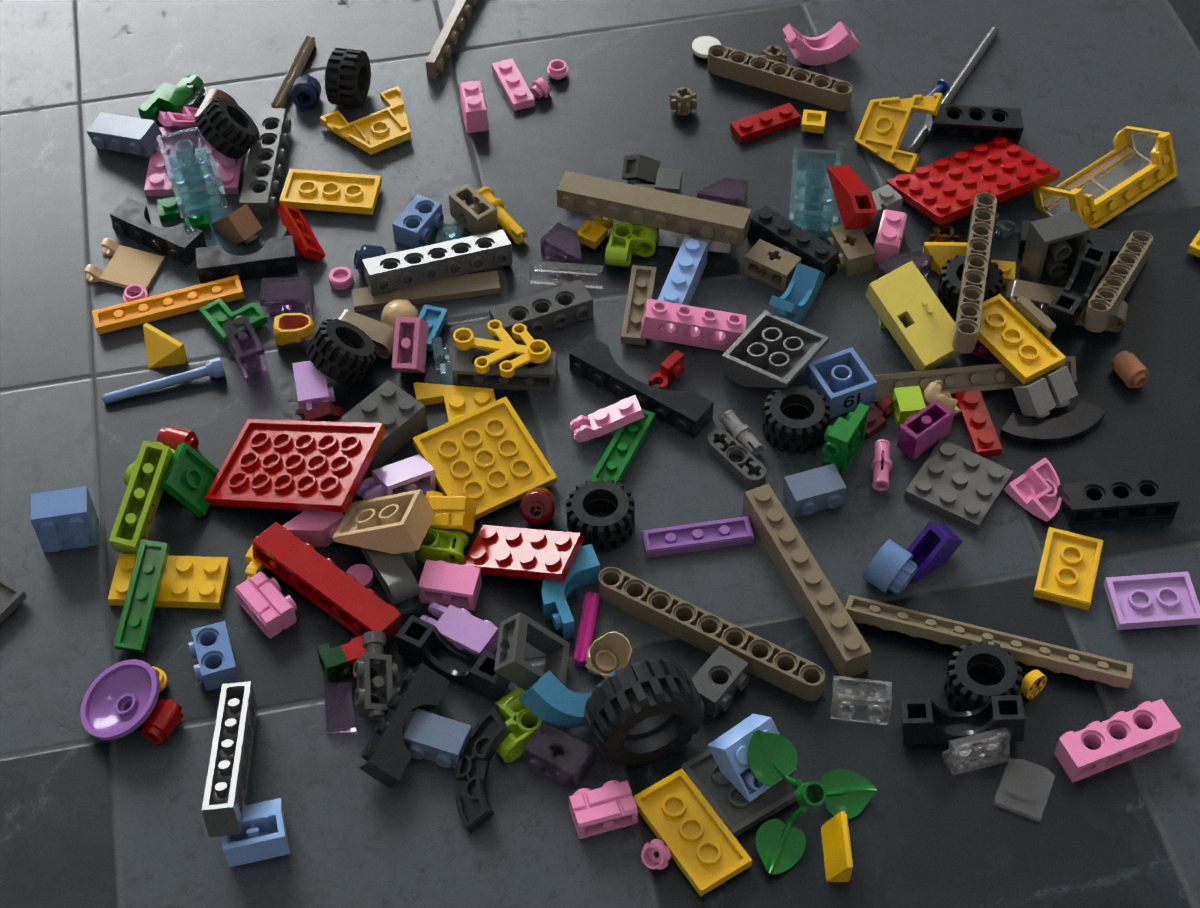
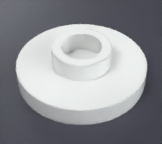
M698 37L692 43V52L698 57L708 58V49L713 45H721V43L714 37Z

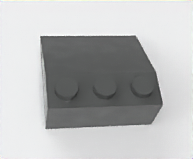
M764 310L722 355L723 378L743 387L787 388L829 342V337Z

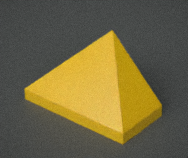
M924 242L922 263L940 275L944 263H947L948 259H955V256L959 254L965 256L967 242Z
M148 323L143 325L148 369L185 364L188 361L183 343Z

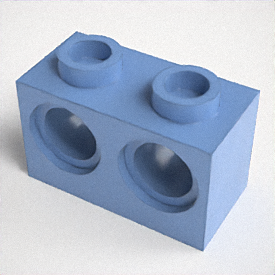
M417 194L392 223L394 241L411 248L422 247L425 242L427 243L430 240L433 232L443 224L442 203Z
M225 621L191 629L193 641L188 642L192 659H198V664L193 665L197 682L203 681L206 691L221 688L222 684L240 682Z

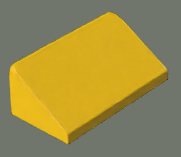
M841 811L821 826L827 882H849L853 870L847 813Z

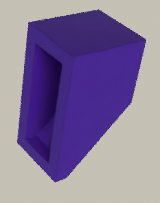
M929 521L908 547L907 551L913 554L911 560L918 567L912 578L914 581H919L946 563L963 542L945 524Z

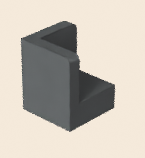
M641 154L624 156L621 179L627 181L643 180L655 184L660 161Z

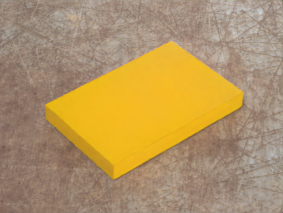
M1049 527L1033 597L1089 611L1104 540Z

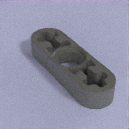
M714 430L708 435V451L745 486L757 488L764 485L766 481L765 466L725 430ZM733 455H739L744 460L733 462L729 458Z

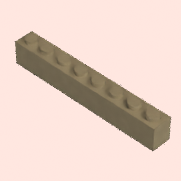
M565 171L557 188L558 208L743 246L750 228L751 209L570 171Z
M770 484L744 492V515L749 516L751 527L842 680L868 671L872 651Z

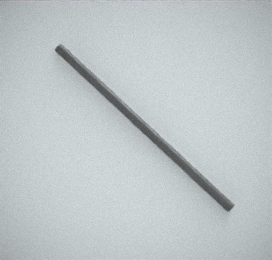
M992 27L945 94L941 104L951 103L999 33L996 27ZM926 123L906 152L916 154L927 138Z

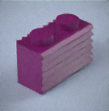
M933 400V403L926 405V408H922V411L915 413V416H911V419L904 421V424H900L897 448L911 459H916L939 442L941 438L943 439L951 433L953 412L939 401Z

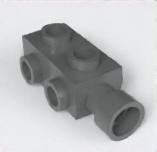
M369 631L363 634V648L366 649V653H363L355 661L353 667V676L357 678L354 704L358 706V716L368 717L372 721H379L383 716L386 717L389 711L387 704L392 695L397 692L393 691V681L397 678L398 667L396 663H392V655L384 654L383 648L386 647V634L381 631ZM370 672L374 675L373 679L370 678Z

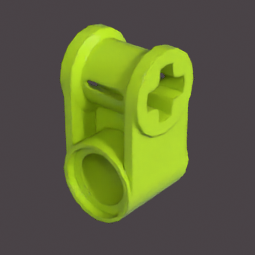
M429 528L421 546L415 551L416 558L422 563H425L426 560H442L447 563L462 565L465 560L463 554L464 547L467 546L469 538L461 531Z

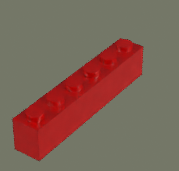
M275 522L252 541L253 558L355 635L363 636L364 633L369 631H381L386 634L387 643L400 631L401 613L394 605L387 604L380 599L372 589L365 588L357 582L353 575L342 571L330 558L323 557L311 544L304 543L296 537L289 528H284Z

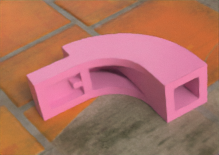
M841 21L828 32L817 37H806L790 24H787L782 29L787 37L784 40L795 59L806 65L819 66L836 62L850 54L860 45L854 33Z

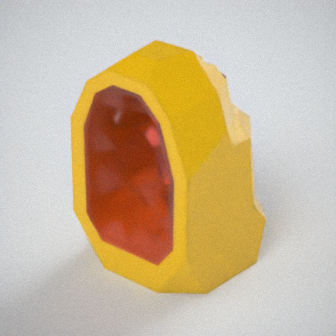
M283 313L275 316L273 326L275 344L284 346L285 344L300 343L303 339L309 338L315 332L314 322L308 315L303 313Z

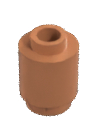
M1122 351L1113 358V370L1128 388H1139L1147 382L1149 370L1135 354Z

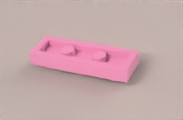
M513 59L493 63L492 72L512 109L517 111L535 106V98Z

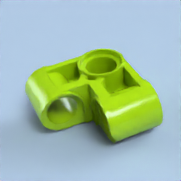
M627 222L614 224L609 243L606 246L605 265L629 268L632 255L652 256L656 249L658 230L653 227Z
M520 687L494 703L512 731L496 750L507 763L516 760L522 753L540 743L545 735L543 720L532 713L520 701L519 698L525 693ZM527 725H536L533 728H526Z

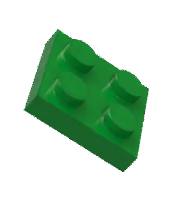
M183 442L178 444L159 486L197 517L206 515L210 503L207 500L205 501L204 497L217 476L219 469L190 445Z

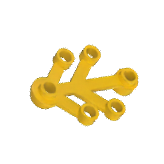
M497 319L489 321L487 329L489 335L497 337L500 341L476 338L469 328H459L453 333L454 345L460 351H467L471 347L495 351L475 359V371L480 374L487 373L490 370V365L513 354L520 356L511 361H502L499 365L500 375L504 378L512 377L515 374V369L529 362L543 363L551 357V348L547 342L541 339L534 340L527 331V326L522 323H517L512 327V336L515 340H522L525 345L516 344L503 328L502 322Z

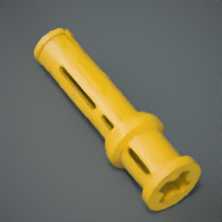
M486 186L480 188L477 192L497 209L498 224L516 244L524 242L525 240L520 235L527 238V232L504 209L502 200L497 199L493 195L491 188Z

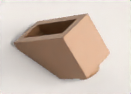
M247 204L212 224L217 231L235 244L242 241L248 244L258 237L256 232L262 229V226Z

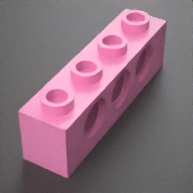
M647 298L642 317L640 337L726 351L746 330L747 315Z
M1163 699L1152 703L1146 701L1134 710L1128 712L1120 711L1103 722L1094 721L1087 725L1085 729L1064 733L1058 739L1054 755L1073 783L1175 743L1182 726Z

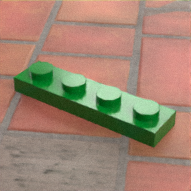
M642 409L644 418L619 428L589 480L597 481V478H603V481H608V479L614 480V484L621 482L654 424L656 413Z
M140 540L113 645L115 649L144 653L170 551L168 543Z

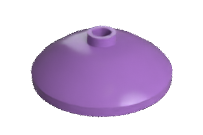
M137 659L118 662L103 671L90 685L81 704L80 717L85 730L97 739L114 740L124 737L139 728L151 715L159 697L160 680L157 672L148 663Z

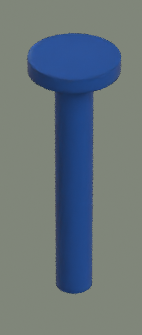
M940 79L937 83L938 86L926 96H933V93H939L941 90L944 92L948 91L949 84L944 79Z

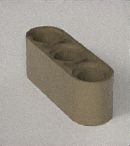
M347 309L342 310L335 318L349 322L364 331L377 346L378 357L388 359L392 355L395 327Z

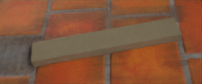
M498 271L458 275L377 295H371L368 287L352 289L355 312L383 309L386 304L398 299H406L412 305L501 294Z

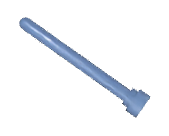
M220 357L210 359L206 366L106 393L103 395L102 400L104 403L109 404L205 376L217 379L226 375Z

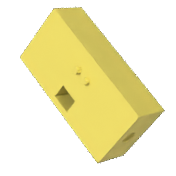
M913 261L904 264L869 284L865 295L916 371L935 369L962 354L952 347L955 322Z

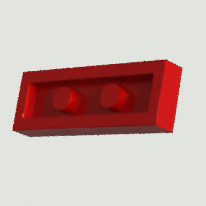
M790 103L732 122L730 123V131L740 143H744L799 124L801 115Z
M282 203L277 212L282 219V224L287 228L290 236H293V240L299 249V254L305 259L309 260L311 258L321 262L326 254L301 211Z
M980 389L955 393L954 399L958 400L956 405L962 410L959 416L973 453L982 457L1001 455L1002 446Z

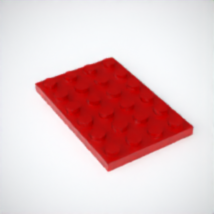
M996 137L990 142L978 144L969 150L957 152L948 158L939 159L927 166L918 167L911 173L899 174L895 178L887 180L886 184L903 197V201L941 226L972 214L975 196L978 193H992L996 196L997 203H1000L1060 179V171L1005 137Z
M248 419L204 499L212 506L346 513L386 429L383 423Z

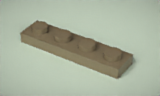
M632 265L621 331V343L646 345L647 338L640 337L642 317L647 298L653 299L657 267Z

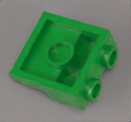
M859 403L854 412L850 411L846 419L838 417L833 426H828L824 435V440L827 442L822 451V457H824L822 466L834 463L840 476L844 475L865 440L869 406Z

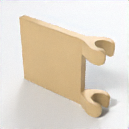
M104 238L101 242V246L104 247L102 253L113 257L104 271L94 265H87L84 269V273H87L85 279L91 283L100 281L123 288L132 284H139L147 291L163 265L165 257L122 246L112 239Z

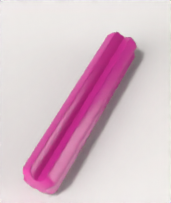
M587 592L584 596L573 657V664L577 667H586L587 651L593 642L600 596L596 592Z

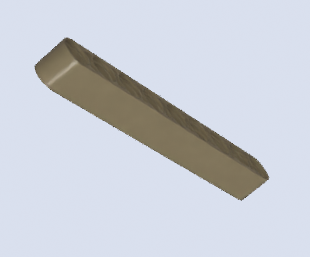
M981 192L975 196L969 226L952 339L953 349L963 354L974 351L980 329L997 206L996 196L988 192Z
M606 567L600 571L598 575L599 596L604 602L710 654H713L719 646H722L749 663L748 673L803 700L815 701L822 696L825 672L819 665L616 567Z

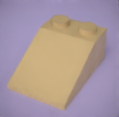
M421 489L352 502L333 539L338 543L390 554L412 553L421 546L436 514Z

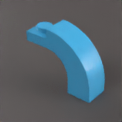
M798 263L784 294L781 297L771 296L769 305L774 306L772 313L794 323H800L811 308L826 273Z
M592 544L580 547L564 582L543 580L542 583L544 619H552L555 630H561L564 640L575 637L574 619L567 603L569 595L579 587L599 582L600 563Z
M549 670L519 699L532 713L545 722L564 728H577L587 725L584 719V711L592 691L585 694L571 691ZM615 670L608 676L611 677L616 674ZM600 681L597 687L602 685V681Z

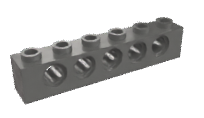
M258 108L255 124L260 133V138L250 148L239 200L240 207L247 204L257 220H271L272 212L276 211L277 208L276 194L280 192L279 178L283 176L282 162L286 160L284 148L288 147L289 139L287 132L291 131V118H287L285 108Z
M501 229L362 260L364 277L371 295H377L453 276L513 264L512 244L504 230Z
M251 681L222 684L202 805V814L209 837L241 834L258 709Z

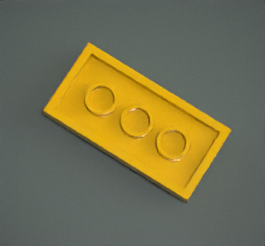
M289 169L279 203L280 205L283 203L296 209L373 215L382 179L381 176Z
M1001 294L983 302L977 339L1024 385L1065 364L1066 356Z
M119 554L108 596L110 605L124 606L137 554ZM168 555L156 607L221 609L230 566L229 558Z
M683 768L633 796L639 814L656 837L662 840L665 846L669 847L672 859L700 897L752 866L750 856Z

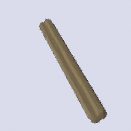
M308 35L304 37L271 102L272 108L285 107L291 95L293 83L300 77L316 45L315 37Z

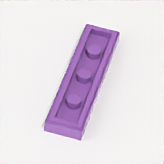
M749 516L641 531L646 558L754 543Z

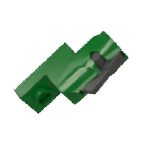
M189 74L175 86L164 82L138 108L140 118L157 122L159 111L181 114L183 106L194 107L199 98L205 93L202 79L196 75Z

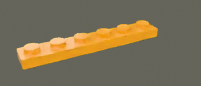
M235 275L93 310L92 314L97 333L100 335L196 311L219 298L224 303L245 297L239 276Z

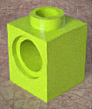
M920 386L894 388L892 410L897 427L900 428V424H904V421L911 419V416H915V413L922 411V408H926Z

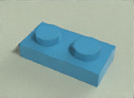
M424 304L418 318L428 322L427 350L432 351L448 318V309Z

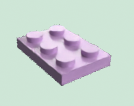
M1188 571L1105 578L1104 587L1117 630L1200 624V604Z

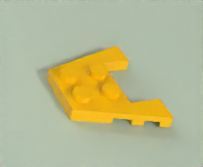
M398 86L380 93L381 101L387 108L348 123L339 110L320 117L322 126L370 155L411 139V131Z
M933 93V96L913 95L912 98L904 99L891 97L870 100L854 139L856 144L901 172L911 173L915 170L918 163V154L901 151L899 147L914 112L937 116L944 98L942 93Z
M413 383L416 400L422 404H445L448 422L496 401L492 388Z

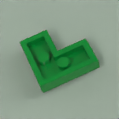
M204 192L157 200L161 223L184 219L185 223L203 232L211 230Z
M221 298L199 308L200 316L224 344L268 323L267 315L255 301L234 312L230 310Z

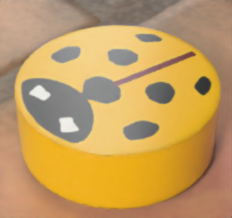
M1039 670L1029 672L1023 678L1019 692L1027 699L1034 698L1045 687L1047 676Z

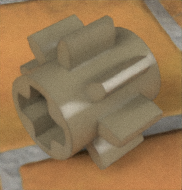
M771 45L766 50H762L761 57L787 63V53H782L781 47Z
M687 87L678 88L675 94H670V109H675V112L681 116L690 114L692 109H697V94L692 93L691 89Z

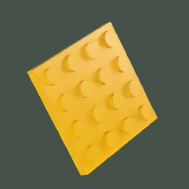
M503 397L412 438L413 445L418 453L435 469L436 483L444 496H451V492L459 491L467 493V497L476 501L474 520L522 499L533 488H546L557 483L556 474L507 397Z

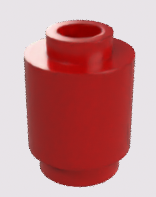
M169 426L162 428L157 436V442L170 446L174 450H176L178 444L186 442L194 450L198 449L199 441L196 433L193 431Z
M171 699L166 701L159 700L151 715L143 723L142 735L150 742L158 745L163 740H168L184 717L181 712V706Z

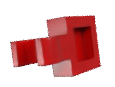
M675 350L660 364V370L649 377V386L653 387L655 384H660V389L668 390V386L675 379H679L684 372V354Z

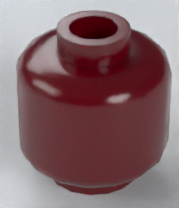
M542 487L529 490L520 504L522 517L532 525L546 524L554 516L557 509V500L554 494Z

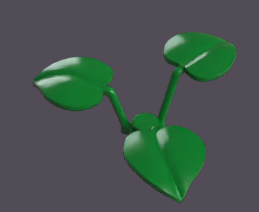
M757 730L753 733L748 746V763L753 776L766 786L777 784L781 777L784 781L796 785L795 798L800 805V808L787 820L786 824L779 819H771L763 823L757 830L755 836L756 851L767 873L774 875L787 871L802 857L806 848L805 834L801 829L791 826L808 808L819 806L825 802V807L832 816L845 811L847 818L852 819L863 811L878 790L860 774L840 768L827 772L822 778V783L818 781L804 783L801 779L791 778L787 773L792 772L798 762V753L795 746L781 735Z

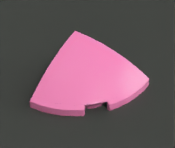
M183 106L181 114L159 111L157 119L163 126L167 127L195 126L194 116L199 108Z
M1046 457L1031 466L1024 474L1010 482L1003 489L1021 507L1047 522L1058 512L1062 501L1061 497L1057 499V488L1061 485L1060 480Z

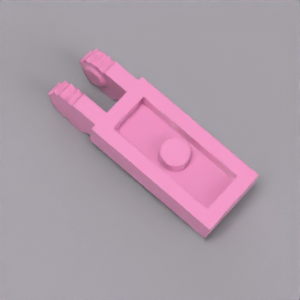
M633 395L604 409H599L588 415V417L580 415L576 419L574 418L570 422V429L574 432V440L582 443L595 437L603 436L645 416L636 395Z

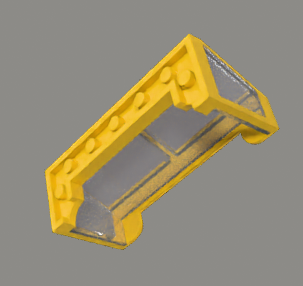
M1126 126L1114 137L1113 151L1056 187L1048 183L1033 189L1036 208L1048 217L1076 210L1088 228L1097 229L1178 176L1171 133Z

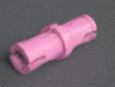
M880 439L875 442L874 459L871 461V469L873 470L872 487L877 491H885L889 489V472L893 466L890 459L891 442Z

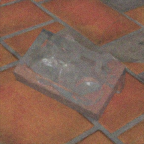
M833 675L831 719L880 725L889 724L892 704V682Z
M1004 727L950 740L949 750L943 751L942 757L953 775L1009 762L1011 735L1007 728Z

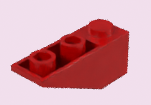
M828 166L826 169L844 229H866L878 213L871 191L850 166Z

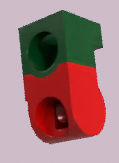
M357 636L349 643L331 649L328 643L317 646L319 662L328 683L353 675L355 661L363 653H366V649L363 648V636Z

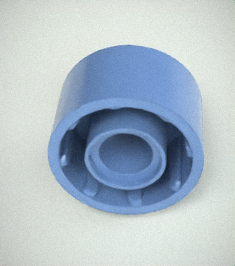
M888 539L874 556L862 578L884 594H887L890 590L897 595L905 589L918 567L911 560L913 554L891 539Z

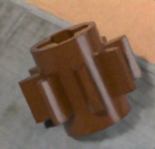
M944 224L939 225L937 228L933 227L932 233L929 234L928 242H959L960 236L954 235L955 228Z

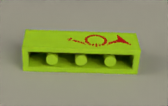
M143 440L109 538L114 551L137 554L140 540H147L164 490L159 485L173 457L170 446Z

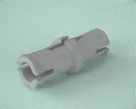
M733 410L725 412V415L728 417L727 419L721 415L719 421L754 457L759 455L755 449H758L760 452L763 451L764 445L751 433L752 429L747 424L741 422Z

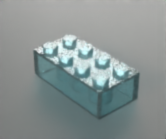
M198 127L156 136L161 159L181 218L228 207L223 183L211 149Z
M794 148L789 220L814 236H828L829 227L837 225L838 206L826 168L828 166H840L841 151Z

